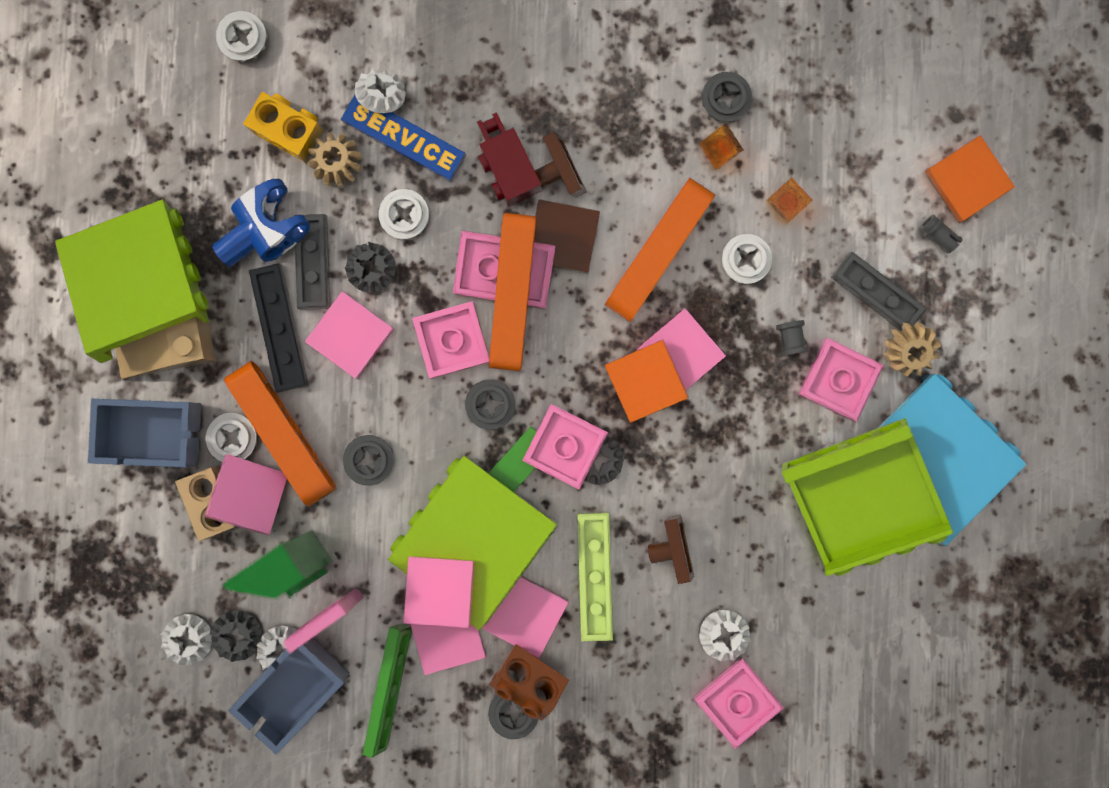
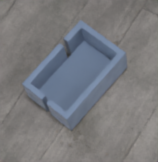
M91 398L88 464L162 467L198 466L200 438H195L193 435L194 431H200L201 403Z
M311 638L291 653L285 649L238 698L228 712L249 731L255 726L261 716L266 719L255 736L277 755L344 684L350 672Z

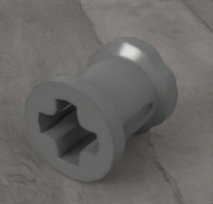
M804 320L776 325V330L780 331L784 349L781 351V356L810 351L809 346L805 344L803 334Z

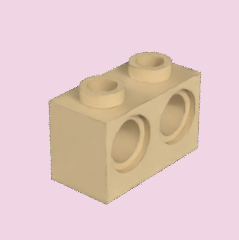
M221 466L210 467L175 481L198 541L237 527L227 523L219 525L213 519L204 517ZM205 479H208L212 484V492L209 496L201 488L202 482Z

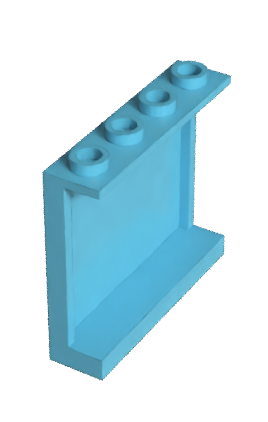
M928 374L921 378L924 382L879 427L906 418L954 533L948 535L946 540L937 543L947 546L1027 464L1019 457L1021 452L1013 444L1007 441L1004 442L997 435L998 429L986 419L982 420L974 412L975 407L969 400L964 397L959 398L951 390L953 385L948 379L940 374Z

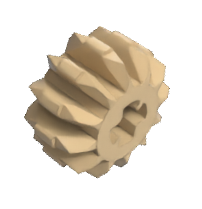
M328 132L326 142L316 138L315 141L319 148H309L308 151L314 157L308 161V166L315 169L313 176L317 180L323 178V183L328 187L332 185L334 180L338 187H343V178L345 177L350 182H354L355 178L351 172H360L362 169L356 163L362 159V154L359 151H355L357 148L356 142L354 140L347 142V137L343 133L335 139L334 135ZM339 155L341 158L340 162L334 161L333 164L329 162L331 158L336 159Z
M903 322L901 332L892 329V335L895 337L884 340L885 345L889 348L883 352L884 357L890 360L889 366L894 371L900 370L904 376L908 377L912 371L915 375L921 376L923 367L933 369L930 361L932 359H940V354L935 351L941 347L940 341L935 338V332L931 328H925L922 323L916 322L912 327L909 323Z

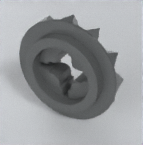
M721 72L712 76L706 82L702 91V106L705 107L709 117L719 120L720 123L735 122L746 114L752 102V91L748 82L742 76L733 72ZM722 89L728 95H736L730 102V109L725 101H717L722 95Z
M368 242L357 245L347 255L345 270L349 282L355 288L363 292L375 293L385 289L392 282L396 272V263L393 255L387 248L380 244ZM375 258L374 265L382 273L370 272L368 276H365L366 269L359 262L365 261L370 263Z
M493 379L476 383L466 396L465 409L467 416L472 423L482 429L494 430L503 427L511 420L515 412V398L511 389L504 383ZM487 391H490L493 400L504 401V404L495 407L494 418L492 419L488 409L477 408V405H482V403L487 401Z
M364 435L355 438L346 447L343 455V466L346 474L354 482L365 486L375 485L385 480L390 475L394 465L392 449L384 439L374 435ZM363 448L370 455H381V457H378L373 462L375 473L368 465L357 467V464L365 458Z
M606 436L600 451L602 456L612 458V461L602 463L600 473H597L593 463L584 480L588 483L595 485L606 484L615 479L621 472L624 461L622 450L617 442Z
M241 610L226 612L215 621L209 633L212 635L211 647L215 648L219 657H224L230 660V662L246 660L257 651V644L261 642V626L257 619L248 612ZM237 626L238 634L245 639L239 640L233 648L232 638L227 637L225 634L233 632Z
M496 695L491 700L488 711L489 721L495 732L507 739H520L529 735L536 727L539 719L531 718L523 712L518 714L516 725H514L511 715L505 714V711L510 710L512 700H504ZM516 704L517 709L522 710V707Z

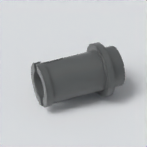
M933 214L921 225L922 235L924 237L929 236L949 254L960 245L958 243H961L963 238L942 222L943 218L941 216L936 217Z

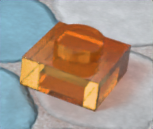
M727 124L720 126L699 143L715 170L722 168L744 151Z
M791 177L766 201L786 223H789L813 200Z

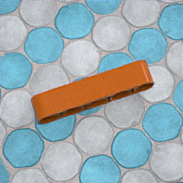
M692 178L687 180L604 304L606 307L627 321H632L716 194Z
M503 214L489 368L521 371L536 216Z
M251 360L224 378L229 391L302 502L307 507H310L335 491L337 488L333 479L257 364Z

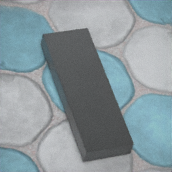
M306 214L304 216L310 223V229L295 245L297 309H329L331 306L327 215Z
M850 252L830 277L900 331H902L903 322L909 323L913 327L927 309L854 252Z

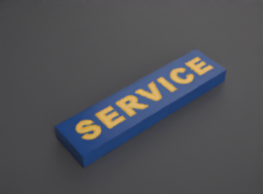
M355 95L341 117L343 123L449 182L454 178L466 156L465 152L393 112L376 113L366 109L358 102Z

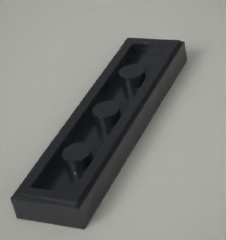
M278 263L248 270L276 393L309 386L282 265Z

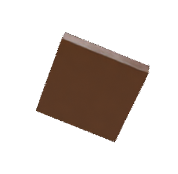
M538 199L535 215L536 229L534 242L556 245L553 260L554 268L588 274L600 211Z

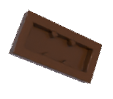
M556 132L544 136L543 139L553 161L535 170L541 186L545 187L562 178L571 196L577 198L587 193L562 137Z
M670 516L664 521L668 541L648 545L649 559L652 564L673 560L678 584L688 583L694 578V572L682 516Z

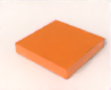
M981 135L925 171L959 223L1015 187Z
M664 339L605 364V368L630 423L689 398Z

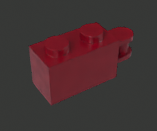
M496 112L492 114L493 118L487 121H477L479 130L485 140L479 144L482 154L477 157L484 172L488 173L491 171L496 181L491 186L498 201L504 199L507 206L510 207L541 192L542 187L514 127L506 131ZM499 130V135L493 138L489 137V133Z

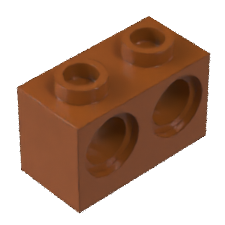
M515 644L506 654L489 686L494 688L495 693L502 699L512 700L522 707V711L527 716L542 721L552 713L569 679ZM509 670L514 671L518 675L519 682L511 679ZM536 688L544 692L546 700L537 696Z

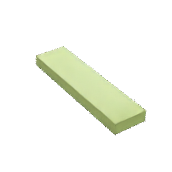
M609 512L577 513L581 641L613 640Z

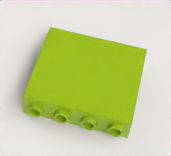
M163 199L55 241L84 352L100 363L113 359L112 349L184 321L198 317L204 323L209 322L206 312L209 309V303L205 294L200 291L197 283L201 280L197 267L194 263H191L189 254L192 253V248L186 236L182 234L181 227L184 226L182 216L176 208L172 209Z
M906 418L782 463V475L786 484L789 483L824 563L826 576L832 574L836 576L845 575L852 571L853 567L862 564L874 565L881 562L885 556L894 553L904 555L912 552L916 548L915 546L927 542L929 544H937L946 540L948 535L954 534Z
M463 456L461 460L456 458L448 467L446 473L449 476L442 485L438 483L427 497L430 502L423 511L419 509L409 521V525L412 527L405 536L400 535L390 547V551L393 553L388 558V561L406 575L408 557L410 556L475 561L471 625L480 631L487 625L556 530L559 523L551 517L544 515L472 461L473 459Z

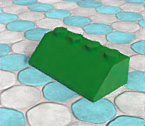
M311 530L280 544L222 583L226 590L272 599H276L286 593L288 598L328 573L325 567L333 561Z

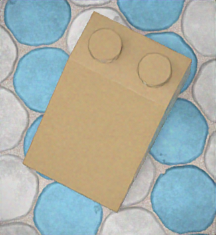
M198 317L115 348L121 379L216 361L209 323H204Z

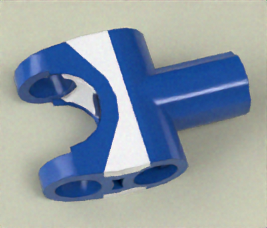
M270 179L257 185L232 204L231 210L240 224L213 244L214 252L228 267L235 265L253 250L257 251L262 261H273L293 248L308 233L310 223L304 215H296L289 219L285 218L281 221H276V209L288 191V188L281 179Z

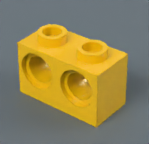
M261 92L243 125L251 133L306 163L310 156L309 148L316 146V138H320L324 132L317 123L318 117L303 108L300 112L290 107L291 102L277 93H274L271 97ZM278 112V117L274 122L266 123V117L269 113ZM306 127L305 134L301 138H293L295 129Z

